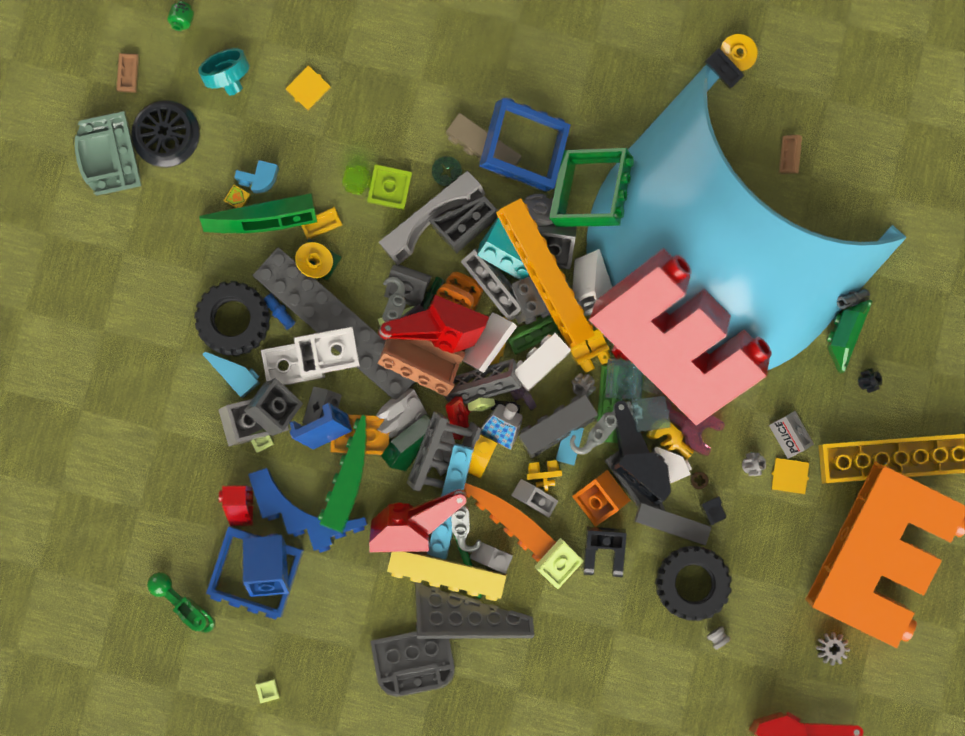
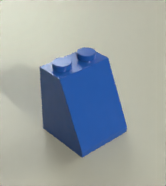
M282 535L250 536L243 539V584L251 597L289 593L286 544Z

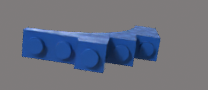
M268 468L248 474L262 519L268 518V521L279 518V514H282L288 535L293 534L294 537L305 534L304 530L307 529L314 551L319 550V553L328 551L330 546L334 545L333 536H335V539L347 536L346 532L353 530L354 533L365 530L364 526L368 525L366 517L347 521L343 534L321 526L318 517L302 511L282 494Z

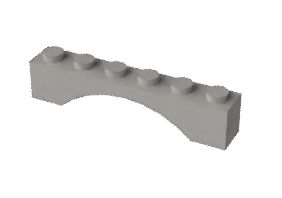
M467 171L448 187L444 188L436 197L429 200L426 205L416 211L405 222L401 223L390 234L386 235L379 243L398 266L413 253L419 236L430 224L429 220L436 219L451 210L461 208L465 204L482 198L486 193L481 184Z

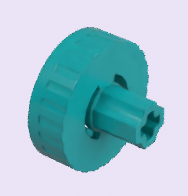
M232 48L207 58L199 66L198 73L207 88L216 89L224 87L228 95H235L243 89L239 79L248 72L250 65L243 50Z

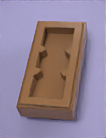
M119 53L118 92L137 93L138 54Z
M783 136L779 167L780 174H797L799 172L802 136Z

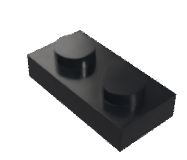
M720 48L704 61L729 89L744 76Z

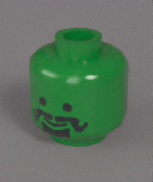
M182 1L171 5L167 21L174 30L182 31L190 28L194 17L191 5Z

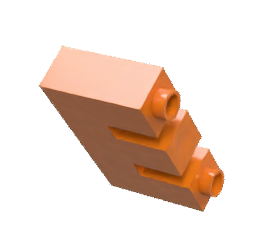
M875 461L805 600L813 608L895 648L898 647L901 640L909 641L917 625L916 620L912 619L915 613L906 605L874 589L882 575L924 596L942 560L932 553L901 539V536L907 524L911 523L951 543L954 536L962 537L965 533V505Z

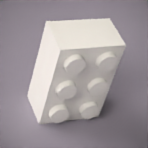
M556 333L552 336L548 334L541 341L540 344L542 346L538 349L534 347L527 354L526 357L528 359L524 362L520 360L516 364L515 375L521 381V386L526 392H529L570 353L571 349Z

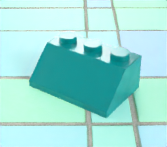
M497 218L480 242L477 256L519 280L530 277L502 223Z

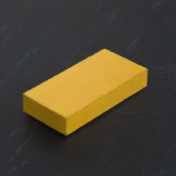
M335 207L317 214L316 223L301 225L308 240L340 227L342 223Z

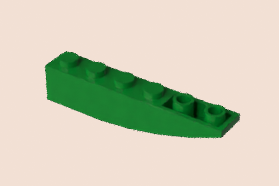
M312 193L199 216L203 231L211 233H257L317 222Z
M361 415V418H357L353 429L356 431L353 437H349L346 445L349 449L346 455H342L339 463L342 466L341 470L334 475L332 481L335 484L332 491H328L325 502H328L325 510H321L318 517L321 526L342 534L356 501L363 475L367 442L366 416Z

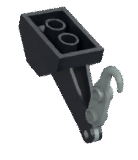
M625 401L616 402L613 406V412H607L600 418L589 432L587 443L584 447L578 448L575 445L576 436L573 435L571 437V449L575 453L582 455L587 454L592 448L602 444L616 428L620 459L616 461L611 469L655 506L664 502L670 495L671 487L668 465L660 454L649 452Z

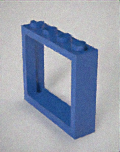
M502 98L495 103L479 166L546 192L555 188L571 124L565 123L564 119L550 117L546 112L532 110L528 105L517 104L511 98ZM506 110L558 130L547 178L493 157Z
M228 527L206 594L211 595L210 599L221 602L222 599L229 601L228 605L239 608L242 605L248 607L247 611L258 614L261 611L266 613L265 617L275 620L277 617L281 618L304 550L286 545V554L295 556L288 576L289 593L282 594L279 607L275 609L216 590L233 537L244 539L250 536H258Z

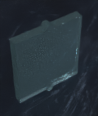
M665 396L631 401L634 412L632 417L635 418L637 432L671 427L668 416L670 411L667 410Z

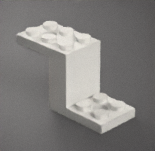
M352 327L294 338L295 344L261 350L266 381L276 378L283 385L325 378L324 373L360 366ZM334 345L342 347V353L338 356L331 353V348ZM283 360L289 363V367L285 371H281L278 368L279 363Z

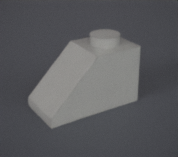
M522 479L511 495L547 517H550L558 503V500Z
M482 542L477 550L472 551L470 556L471 559L504 574L513 557Z

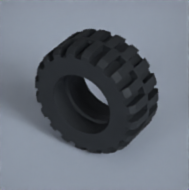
M231 281L230 283L220 282V285L210 287L208 293L204 292L201 296L203 297L201 302L198 301L196 305L198 309L194 313V318L196 319L195 327L199 332L198 335L205 344L214 351L227 356L248 354L253 348H258L260 346L259 343L266 338L265 334L269 331V320H271L270 313L268 312L269 308L263 297L253 287L251 288L247 284L238 283L237 281ZM230 301H237L248 308L250 323L247 329L240 335L226 336L217 329L215 316L222 305Z
M700 546L682 547L671 552L662 561L661 566L657 570V578L655 579V584L657 585L656 592L663 606L677 617L690 621L709 619L715 613H719L723 605L727 604L728 596L732 591V588H730L732 576L729 575L730 570L723 562L724 560L715 554L714 551ZM688 565L703 567L711 577V590L700 601H687L677 592L675 585L677 574Z

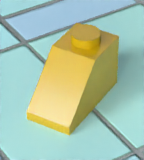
M480 435L474 447L468 471L469 474L481 479L497 446L496 442Z

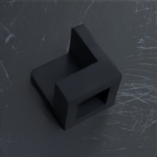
M715 497L700 504L709 526L726 519L720 497Z

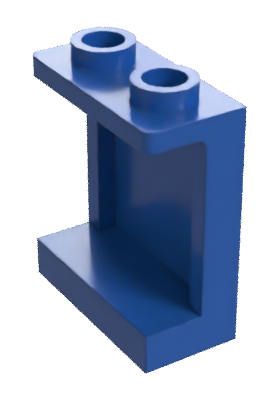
M327 403L322 406L324 417L305 426L291 421L290 434L294 440L314 450L352 431L348 414Z

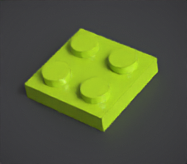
M375 165L367 203L405 210L412 172Z

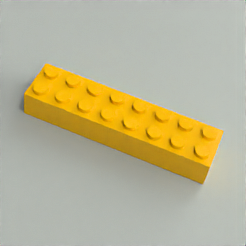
M965 434L818 445L822 484L865 481L875 461L907 477L965 473Z

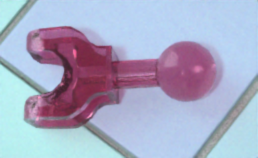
M655 396L647 404L648 414L653 419H668L680 426L679 430L685 436L686 444L703 456H709L711 448L702 441L701 435L704 429L709 427L716 431H722L725 427V423L713 415L695 425L687 416L672 409L670 401L664 396Z

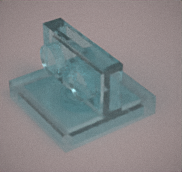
M608 359L605 397L641 401L643 373L630 360Z

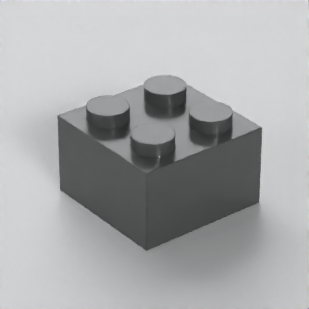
M274 378L262 385L244 411L271 436H274L285 430L303 403Z

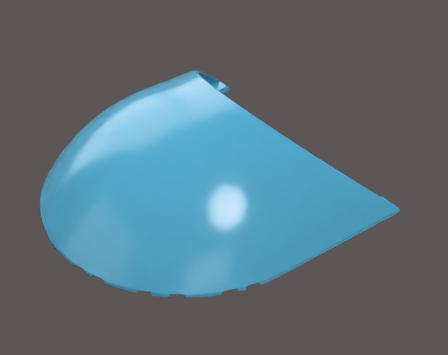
M705 65L628 149L634 158V164L630 171L631 180L627 185V200L624 202L623 207L624 217L621 218L620 226H588L586 254L600 249L612 288L663 248L672 257L675 255L681 256L686 260L691 269L687 292L685 296L665 311L670 315L705 289L731 315L727 336L706 350L708 354L712 353L745 329L753 339L761 337L769 345L772 352L769 370L790 360L807 348L831 323L837 313H840L842 310L837 306V302H839L837 300L838 297L848 295L851 291H859L907 237L891 225L878 241L855 242L830 238L792 223L763 203L734 172L716 140L708 111L707 91L715 84L719 77ZM620 163L615 164L601 185L591 214L611 212Z

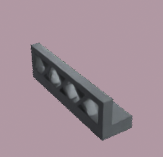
M510 359L490 365L484 373L479 370H473L455 376L453 383H459L451 390L447 397L444 396L445 399L450 402L455 396L462 397L464 404H467L478 398H488L521 388V381L515 375V360ZM509 367V371L501 373L505 368ZM493 372L489 377L484 378L488 373ZM476 377L472 382L467 383L471 378Z

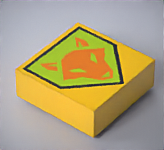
M233 185L224 202L234 208L244 207L251 195Z

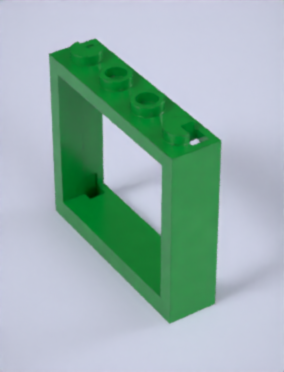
M628 149L564 150L549 219L556 227L620 226L621 218L624 217V202L627 200V186L631 180L630 171L634 164V158ZM620 163L610 213L566 214L576 164Z

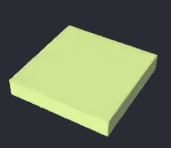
M560 538L534 567L559 589L584 560Z

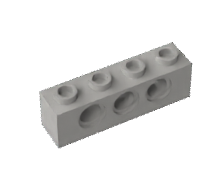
M474 249L461 263L507 320L516 319L515 317L520 315L522 311L511 288V283L498 267L477 256L478 249Z

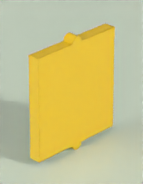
M307 66L290 83L286 90L295 98L296 102H299L309 110L331 86L321 78V74H317L311 67Z
M775 458L774 472L771 473L773 475L771 489L805 494L807 480H809V463Z

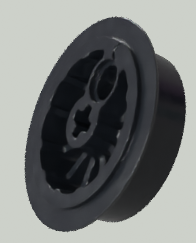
M162 100L149 104L139 112L132 126L131 137L136 152L144 161L157 167H173L185 162L195 152L199 143L200 129L198 121L190 109L175 101ZM162 112H167L166 119L163 122ZM157 113L159 116V123H157L155 119L152 117ZM176 113L177 116L169 123L171 114ZM151 119L156 126L147 125L146 122ZM180 119L185 122L183 125L174 126ZM145 128L154 130L153 132L143 134ZM163 129H165L167 135L165 136L162 134ZM186 129V134H185V135L178 134V133H175V132H174V131ZM155 136L147 144L144 143V138ZM176 137L184 139L181 145ZM159 140L156 150L152 151L150 147ZM171 140L176 141L173 149L167 148V143ZM161 146L166 151V153H159Z

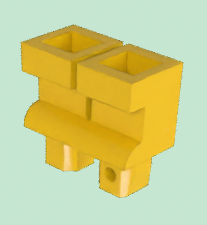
M599 329L593 331L595 334L593 337L570 348V353L577 366L580 365L585 373L595 369L591 361L595 357L598 358L601 366L611 361L608 352L609 347L603 337V333Z

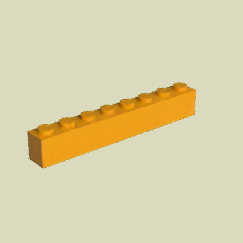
M519 199L501 208L496 214L567 346L572 348L595 335L593 327L585 318L583 308L577 303L574 291L565 281L564 273L558 268L555 256L550 253L547 247L546 239L538 231L536 221L531 218L527 204L522 199Z

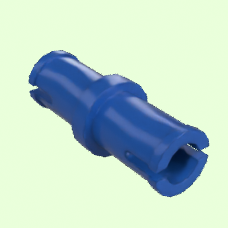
M272 293L268 294L264 301L273 312V317L278 318L286 330L293 327L296 322L286 312V307L284 305L281 306Z

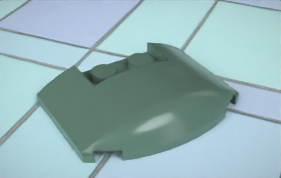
M125 111L80 120L78 122L80 126L77 135H75L76 161L84 181L95 191L93 193L98 196L142 186Z

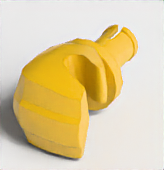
M659 419L648 430L646 437L652 440L658 439L665 434L667 435V440L660 443L661 446H665L667 451L676 450L685 459H689L692 456L689 453H694V450L682 441V432L668 420Z

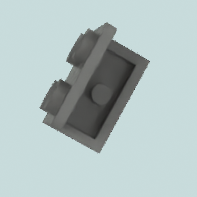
M531 277L519 280L511 285L522 311L520 315L515 317L518 324L525 322L527 325L536 321V317L540 315L542 318L551 315Z

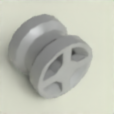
M723 626L718 627L706 636L708 640L713 642L715 650L731 640L730 636L724 633Z

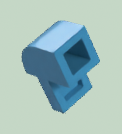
M259 160L255 175L236 170L234 178L239 182V185L245 187L252 185L251 190L253 193H264L275 184L279 167L276 164Z

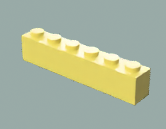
M411 551L392 552L387 572L392 573L391 576L403 578V576L411 577L410 581L418 583L424 580L434 587L445 585L448 586V590L459 592V589L467 591L466 594L472 596L483 594L486 595V599L497 601V598H502L507 574Z

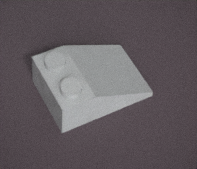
M251 400L226 405L219 409L229 447L270 435L267 431L251 435L263 429L244 411Z

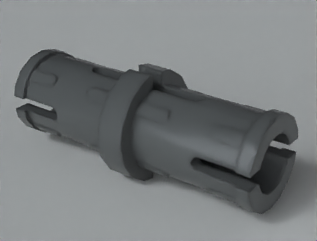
M867 289L857 292L851 291L848 295L838 297L837 300L839 302H837V306L844 309L849 306L858 305L860 302L869 300L870 297L867 296H870V293Z

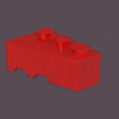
M222 486V490H219V502H222L229 525L253 526V488L249 486Z

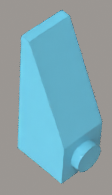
M203 353V356L241 398H244L260 384L257 380L259 376L253 369L248 370L241 365L213 354Z

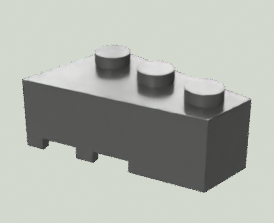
M484 196L463 205L462 208L449 211L436 219L433 218L429 222L432 228L457 254L494 222L498 216L496 214L497 209Z

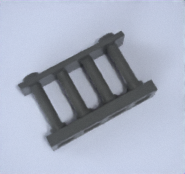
M434 411L407 484L417 491H421L424 484L443 489L445 481L426 476L431 466L448 471V462L433 459L438 448L450 452L453 451L454 444L440 441L443 432L449 431L465 436L462 445L474 448L476 441L480 438L481 428L474 422H470L468 429L449 424L445 416Z

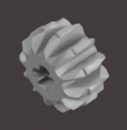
M831 632L830 636L825 633V641L820 638L818 639L822 646H816V649L822 650V652L818 653L817 656L824 657L823 662L827 663L829 661L832 666L835 665V661L838 664H842L840 657L847 659L848 656L844 654V651H850V648L844 647L849 643L848 640L842 641V634L836 637L835 632ZM836 646L837 650H834L833 654H831L832 651H829V647Z

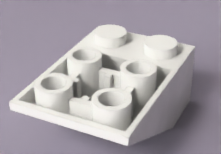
M600 249L575 259L572 290L575 293L577 303L584 310V316L592 313L595 301L612 288Z

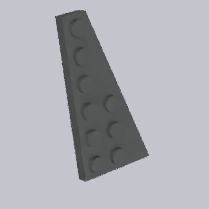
M415 582L417 639L534 637L533 617L511 610L499 609L498 606L492 604L491 606L480 603L481 601L453 592L447 593L439 590V588L433 586L431 588L422 585V583Z

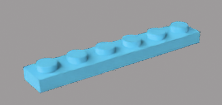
M454 444L441 497L458 489L464 490L474 448ZM451 516L432 532L427 555L444 560L447 558L453 535Z

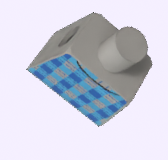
M512 403L507 404L506 407L498 404L483 423L480 431L481 434L511 450L518 437L523 419L522 415L516 413L518 410L517 406Z

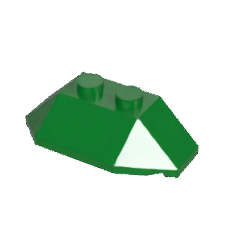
M870 299L845 309L840 314L837 313L833 324H836L835 328L829 332L826 341L829 342L827 349L839 373L846 371L873 301Z

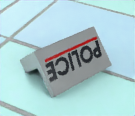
M796 411L769 425L787 458L814 445Z

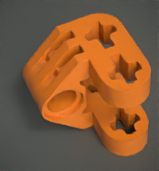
M456 271L449 275L446 284L441 285L436 295L475 311L481 299L483 289L474 278ZM471 286H474V287H475V288H474L475 292L471 291V290H472Z

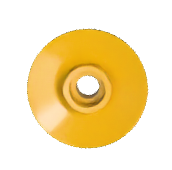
M733 34L727 37L721 45V51L740 71L751 68L757 60V46L753 39L745 34ZM742 48L743 54H739L737 49Z
M309 242L299 247L295 255V262L298 269L304 275L311 278H321L330 272L333 266V257L330 251L322 244Z

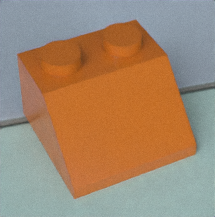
M608 470L572 496L595 527L631 501Z

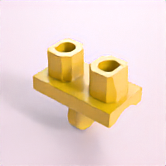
M557 460L546 461L548 472L541 473L539 462L529 463V474H526L527 480L543 478V481L536 482V487H544V492H548V486H555V480L547 481V478L562 476V470H559Z

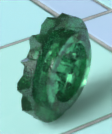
M441 157L432 166L433 179L442 186L448 187L462 175L461 165L453 157ZM443 166L447 169L453 168L450 171L451 178L447 175H442L444 172Z

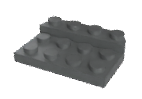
M416 631L370 641L377 681L387 695L401 697L436 690L447 686L453 680L455 665L449 639H417Z

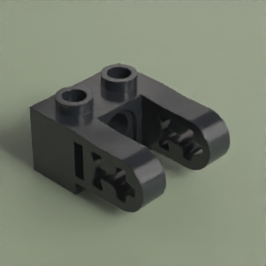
M587 526L584 575H594L596 550L611 549L614 551L612 577H623L627 537L625 529Z

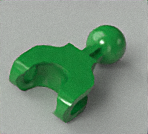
M157 572L150 576L147 582L148 591L155 597H165L175 606L173 611L190 629L204 633L213 630L215 619L191 598L179 595L172 588V580L169 575Z

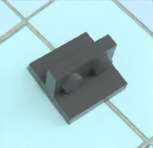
M393 265L389 277L398 278L404 283L406 304L415 306L420 303L422 305L432 276L402 265ZM389 282L384 297L390 298L397 291L398 286L393 282Z

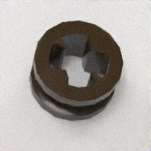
M697 472L691 476L690 483L695 489H703L708 485V477L703 472ZM697 475L704 479V484L701 483L702 486H698V483L694 482V479L698 478Z

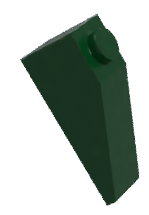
M424 414L395 437L384 450L381 457L390 468L407 471L419 452L431 420L427 414Z

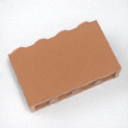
M386 339L377 364L447 397L454 388L455 384L453 382L459 364L464 359L466 352L462 350L455 353L442 351L434 347L431 340Z

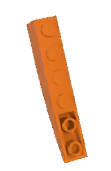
M465 483L464 491L468 498L470 496L475 498L477 501L474 504L482 511L485 509L491 513L489 518L496 524L499 522L505 526L503 531L510 537L513 535L519 539L517 544L525 551L527 549L531 550L534 553L531 557L537 562L556 543L541 527L516 507L483 489Z

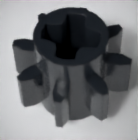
M873 368L860 372L861 376L858 377V384L862 390L867 389V393H871L880 389L882 376L878 371L874 372Z

